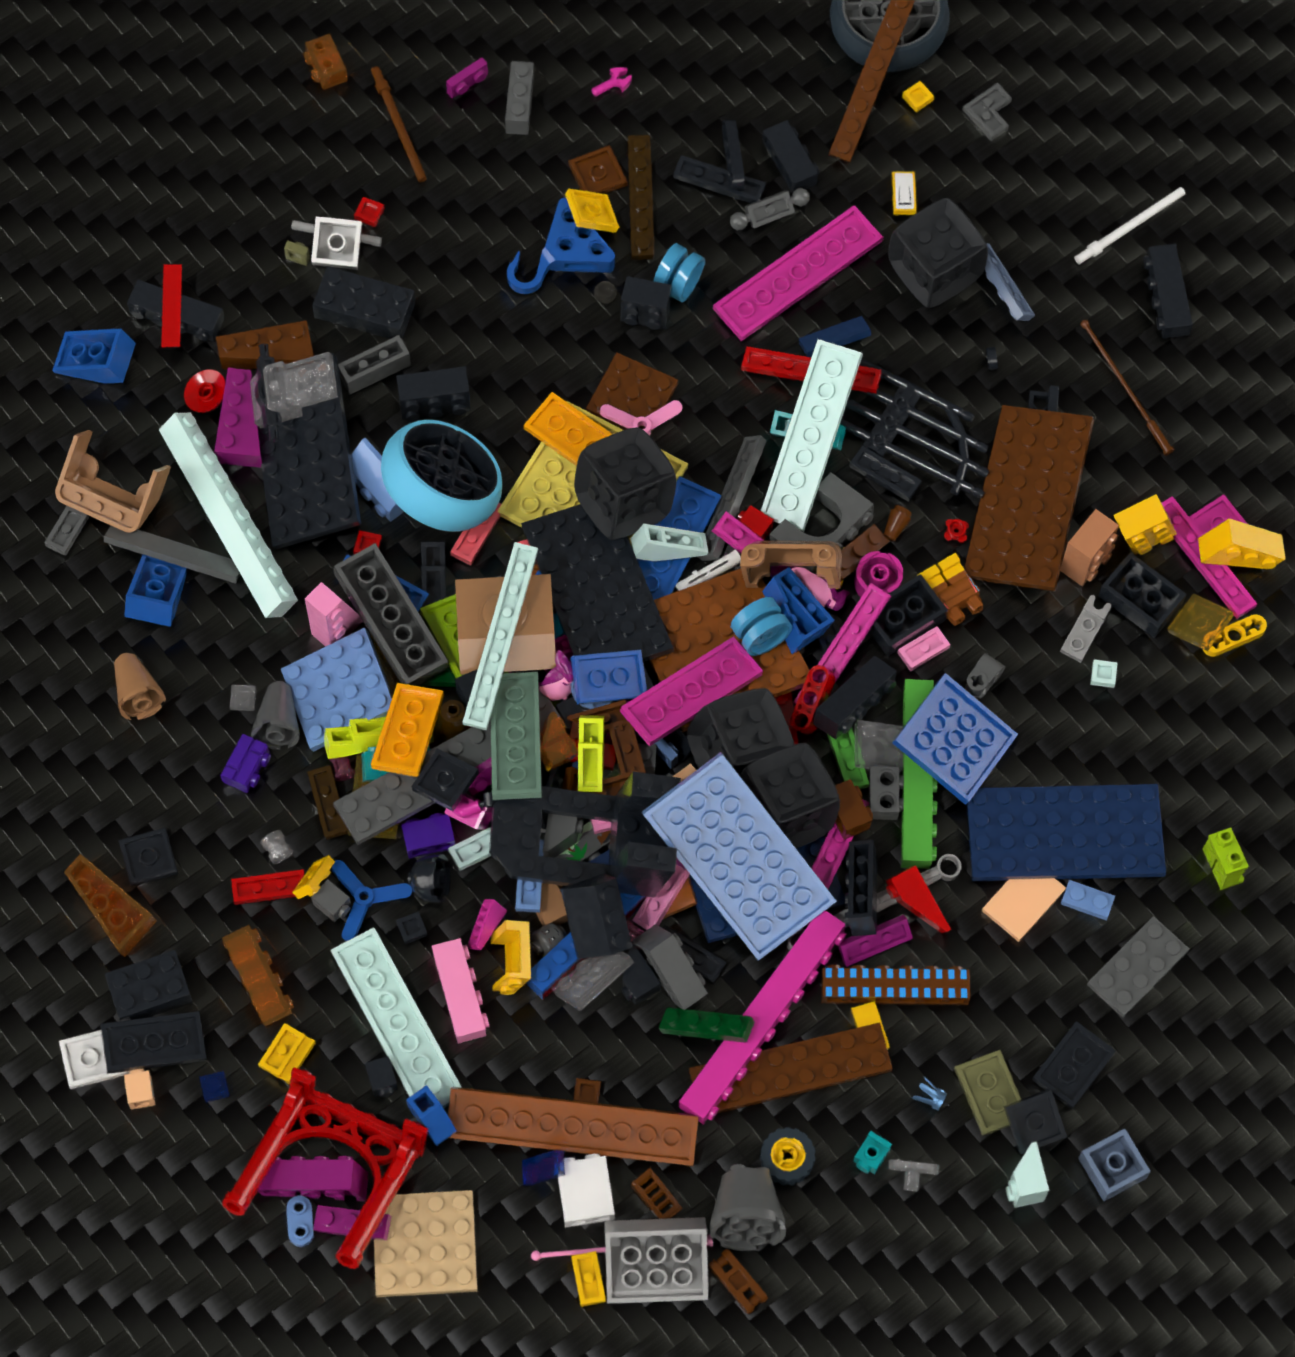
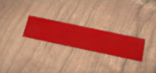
M182 264L164 265L161 347H180Z

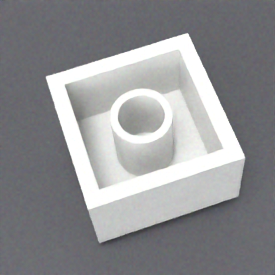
M316 216L312 265L358 270L362 221Z

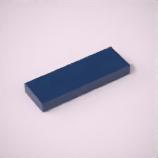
M860 316L799 338V344L806 356L812 357L818 339L843 346L871 336V329L863 317Z

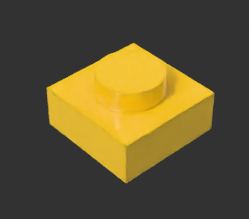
M921 81L904 91L902 95L915 112H918L934 101V95Z

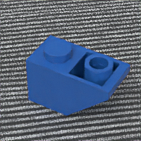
M427 1085L406 1099L407 1107L417 1121L428 1129V1135L436 1146L457 1132L444 1108Z

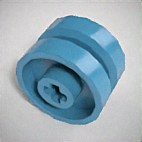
M675 243L663 257L653 281L672 285L671 297L684 302L694 290L702 274L705 258L694 252L688 255V250L685 247Z
M765 597L752 602L743 608L731 622V629L739 639H742V645L750 656L761 655L772 650L783 642L792 631L791 623L784 614H780L781 608L773 597Z

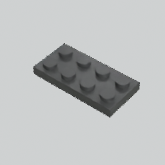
M1153 916L1091 978L1087 985L1124 1018L1188 953L1189 948Z

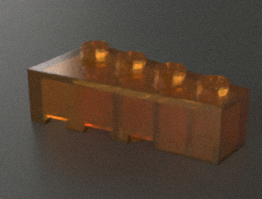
M80 854L64 871L122 956L126 957L157 922L147 910L83 855Z

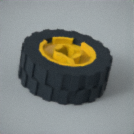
M790 1127L777 1129L776 1132L770 1133L763 1142L760 1153L761 1167L769 1169V1174L775 1183L778 1182L781 1185L800 1183L805 1177L807 1178L814 1167L816 1156L815 1147L812 1145L813 1142L804 1132H800L799 1129H790ZM790 1153L792 1159L783 1160L784 1154Z

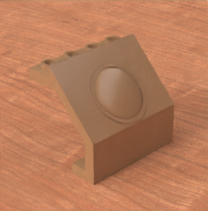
M551 574L531 575L504 672L543 670L556 667ZM504 577L455 580L460 675L467 674L476 669L478 671Z

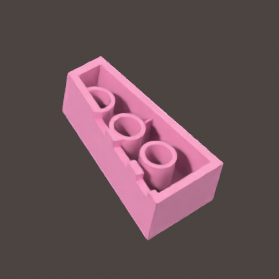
M322 582L305 598L311 634L324 646H328L350 635L363 622L358 613Z

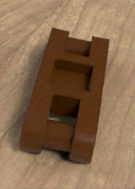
M725 1249L721 1253V1257L716 1261L712 1260L707 1264L711 1272L717 1276L748 1315L755 1310L754 1307L757 1304H763L768 1300L764 1291L728 1249ZM729 1264L732 1269L725 1273L722 1268ZM750 1289L754 1295L747 1300L743 1294Z

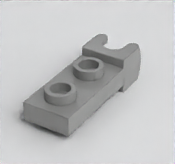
M1094 595L1089 597L1060 650L1061 653L1080 663L1112 607L1110 603H1107L1102 609H1096L1094 607Z

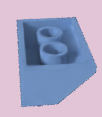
M364 438L351 454L355 484L361 489L360 493L366 501L371 500L375 504L376 512L382 518L385 516L391 522L404 511L394 502L385 488L381 474V454Z

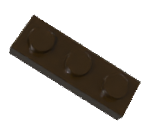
M331 765L308 771L325 839L329 840L348 834L349 830L333 803L339 800L340 796Z

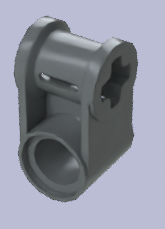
M987 653L983 654L975 668L968 675L965 690L977 700L983 698L991 686L1000 678L1005 665Z

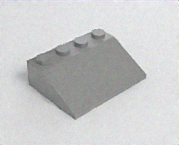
M705 1218L605 1221L607 1303L708 1300L707 1228Z

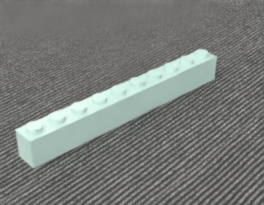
M174 413L159 429L162 437L265 618L282 617L298 601L292 587L287 582L281 568L271 554V550L263 540L260 531L256 528L249 512L244 507L237 491H235L228 479V475L224 472L217 456L212 451L206 437L196 423V419L191 413Z

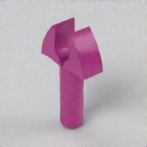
M627 68L610 69L611 79L592 88L593 95L598 96L613 87H620L621 91L624 92L631 83V75L625 79L618 78L627 74Z

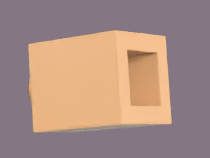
M135 1069L130 1071V1074L124 1075L130 1109L154 1106L155 1098L149 1070Z

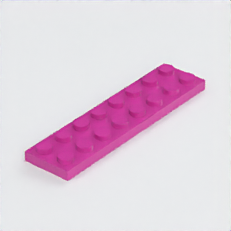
M854 205L715 303L713 310L734 334L743 341L881 243L883 236Z

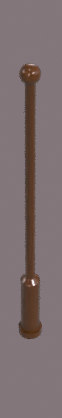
M1083 320L1081 327L1087 330L1147 421L1146 426L1160 445L1165 456L1170 455L1175 449L1169 444L1156 422L1149 418L1089 327V321Z

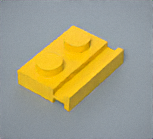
M284 1023L258 1065L265 1071L290 1084L293 1067L298 1069L301 1067L315 1045V1040L308 1038L305 1034Z

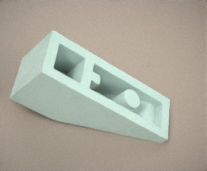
M643 523L630 538L636 559L662 561L706 556L709 553L705 533Z

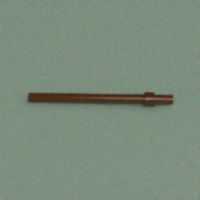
M374 67L371 69V72L376 81L375 87L378 94L383 97L419 183L425 182L427 177L391 96L390 85L384 79L380 68Z

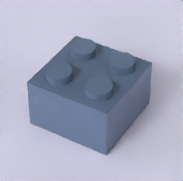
M1126 1129L1083 1150L1078 1158L1103 1201L1147 1179L1151 1172Z

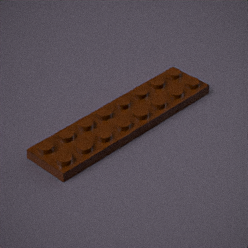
M880 1022L761 1051L759 1057L754 1062L750 1060L746 1068L748 1071L742 1080H736L731 1086L733 1092L726 1101L723 1099L717 1106L719 1108L717 1113L891 1072L893 1068ZM706 1064L689 1068L692 1083Z

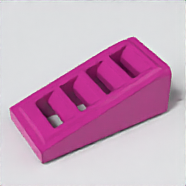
M484 900L467 945L469 949L482 950L507 913V910L495 900Z

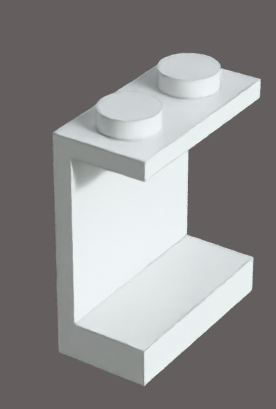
M590 1154L582 1160L565 1158L560 1160V1163H556L565 1227L615 1220L605 1156L600 1157V1154Z

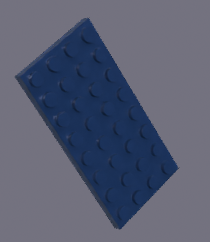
M1158 784L979 788L967 803L972 881L1047 878L1165 877L1166 875Z

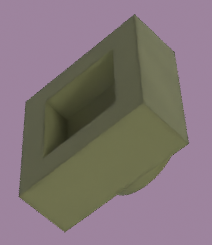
M287 241L284 247L286 259L307 266L310 260L309 248L300 242L293 243Z

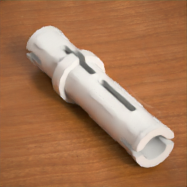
M735 549L703 569L693 571L692 575L676 584L677 591L723 574L740 563V555Z

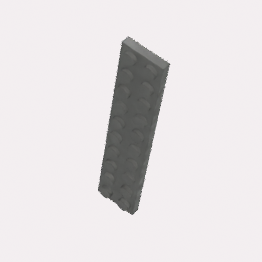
M539 691L540 745L566 732L567 726L550 699ZM491 717L487 731L471 727L427 751L421 771L437 748L473 767L491 757ZM389 772L333 802L335 809L357 845L435 803L412 790L411 786L417 777Z

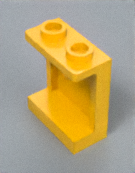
M505 920L491 935V944L505 945L506 974L493 985V991H500L503 995H512L531 979L529 922Z

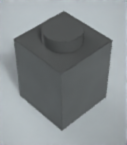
M328 879L311 897L313 905L334 922L339 917L341 919L344 918L351 908L349 907L351 905L350 898Z

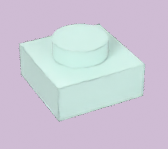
M1094 660L1090 685L1114 688L1117 662Z

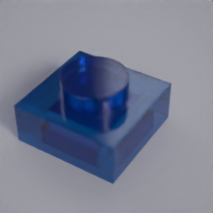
M224 1071L199 1077L206 1103L230 1097Z

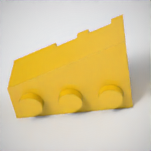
M1230 518L1198 538L1201 563L1272 569L1285 560L1281 534Z

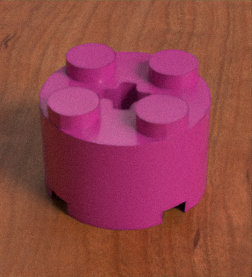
M873 551L863 556L859 561L855 575V589L860 598L870 583L888 594L899 588L903 580V567L900 561L894 555L880 553V551Z

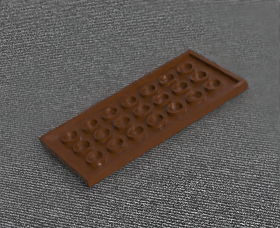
M1002 405L988 465L990 472L985 478L983 486L985 494L980 499L964 568L973 580L1056 591L1094 423L1093 416Z

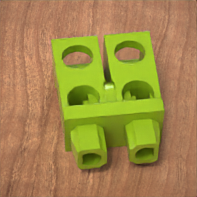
M1232 828L1209 835L1203 851L1210 867L1213 868L1212 872L1220 890L1243 883L1244 877L1242 874L1245 873V869H1248L1249 866Z

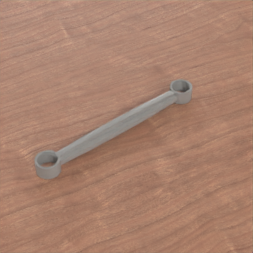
M946 854L940 857L936 867L920 874L927 886L940 879L951 881L960 873L961 862L955 855ZM942 861H953L957 866V871L953 875L944 874L940 869ZM886 889L877 893V913L897 903L896 899L890 897ZM848 908L834 915V917L845 923V912H848ZM801 928L787 939V948L789 951L793 947L790 942L791 938L795 934H802L805 931V929Z

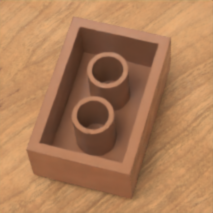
M1095 509L1068 542L1060 571L1082 587L1087 581L1092 582L1099 572L1097 569L1101 563L1106 565L1112 557L1111 552L1119 536L1116 534L1119 525Z

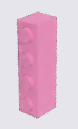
M460 938L433 945V956L457 1043L486 1036L485 1028L489 1027L486 1013L481 1014L479 1008L483 1001L480 990H474L473 982H477L473 967L468 968L466 960L470 959L467 945L462 946Z

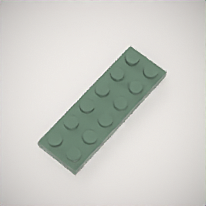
M538 672L503 673L491 713L493 800L542 798Z

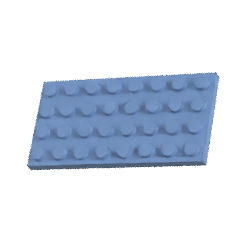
M721 752L642 811L643 815L668 847L677 848L676 857L758 961L837 902Z

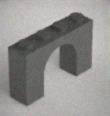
M830 472L820 483L816 500L838 516L840 520L838 528L829 535L814 537L805 534L788 520L784 519L770 533V541H833L842 550L848 541L855 539L863 525L867 526L874 517V504ZM798 566L814 574L817 573V566Z

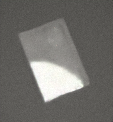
M623 951L609 956L586 958L579 962L576 968L567 976L560 979L552 990L557 997L581 1011L628 969L634 961L630 955Z

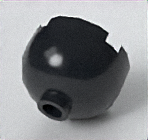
M444 854L427 855L419 858L413 865L412 871L408 873V884L412 886L415 895L425 902H445L443 896L449 894L451 872L450 868H445L444 861L448 860Z

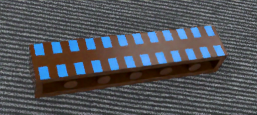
M829 965L827 968H822L821 1003L867 1004L875 1001L876 1004L968 1005L970 1001V970H964L960 966H953L949 969H939L937 966H927L924 969L902 966L900 969H890V966L881 965L877 966L876 969H871L863 965H854L851 968Z

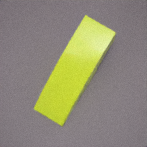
M580 715L578 791L602 792L604 716Z
M386 717L371 720L367 718L349 720L348 727L325 728L324 745L328 759L359 754L368 751V747H376Z

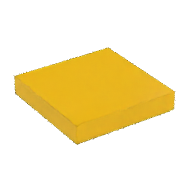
M568 188L565 195L577 227L617 232L619 225L607 194Z

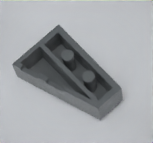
M655 924L632 940L636 947H640L648 957L645 961L649 966H653L659 976V982L675 1005L685 1010L708 994L704 988L705 980L698 972L694 971L692 967L694 962L681 949L683 943L677 934H671Z

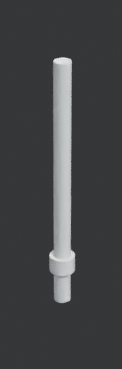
M1179 187L1101 240L1092 242L1087 246L1086 250L1075 256V261L1081 264L1092 256L1096 257L1103 252L1105 247L1184 196V189Z

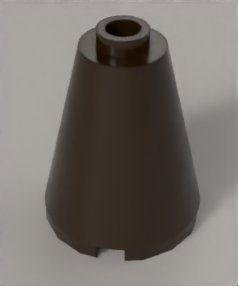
M449 700L441 707L433 730L436 746L471 728V726L463 725L466 708L461 702Z

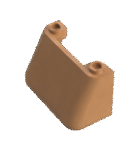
M755 541L744 547L741 552L740 567L746 588H758V582L764 576L770 577L771 566H817V577L825 578L828 588H840L842 553L840 546L833 541Z

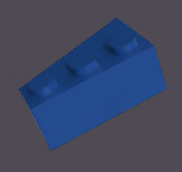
M790 567L775 575L762 591L765 597L774 598L781 608L780 614H784L792 625V631L785 639L791 654L796 653L822 636L835 621Z

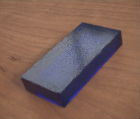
M554 1150L522 1160L523 1185L530 1186L564 1176L563 1150Z

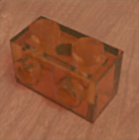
M330 34L305 42L306 52H303L307 65L311 64L313 67L311 72L315 83L319 82L324 90L348 81L346 68Z

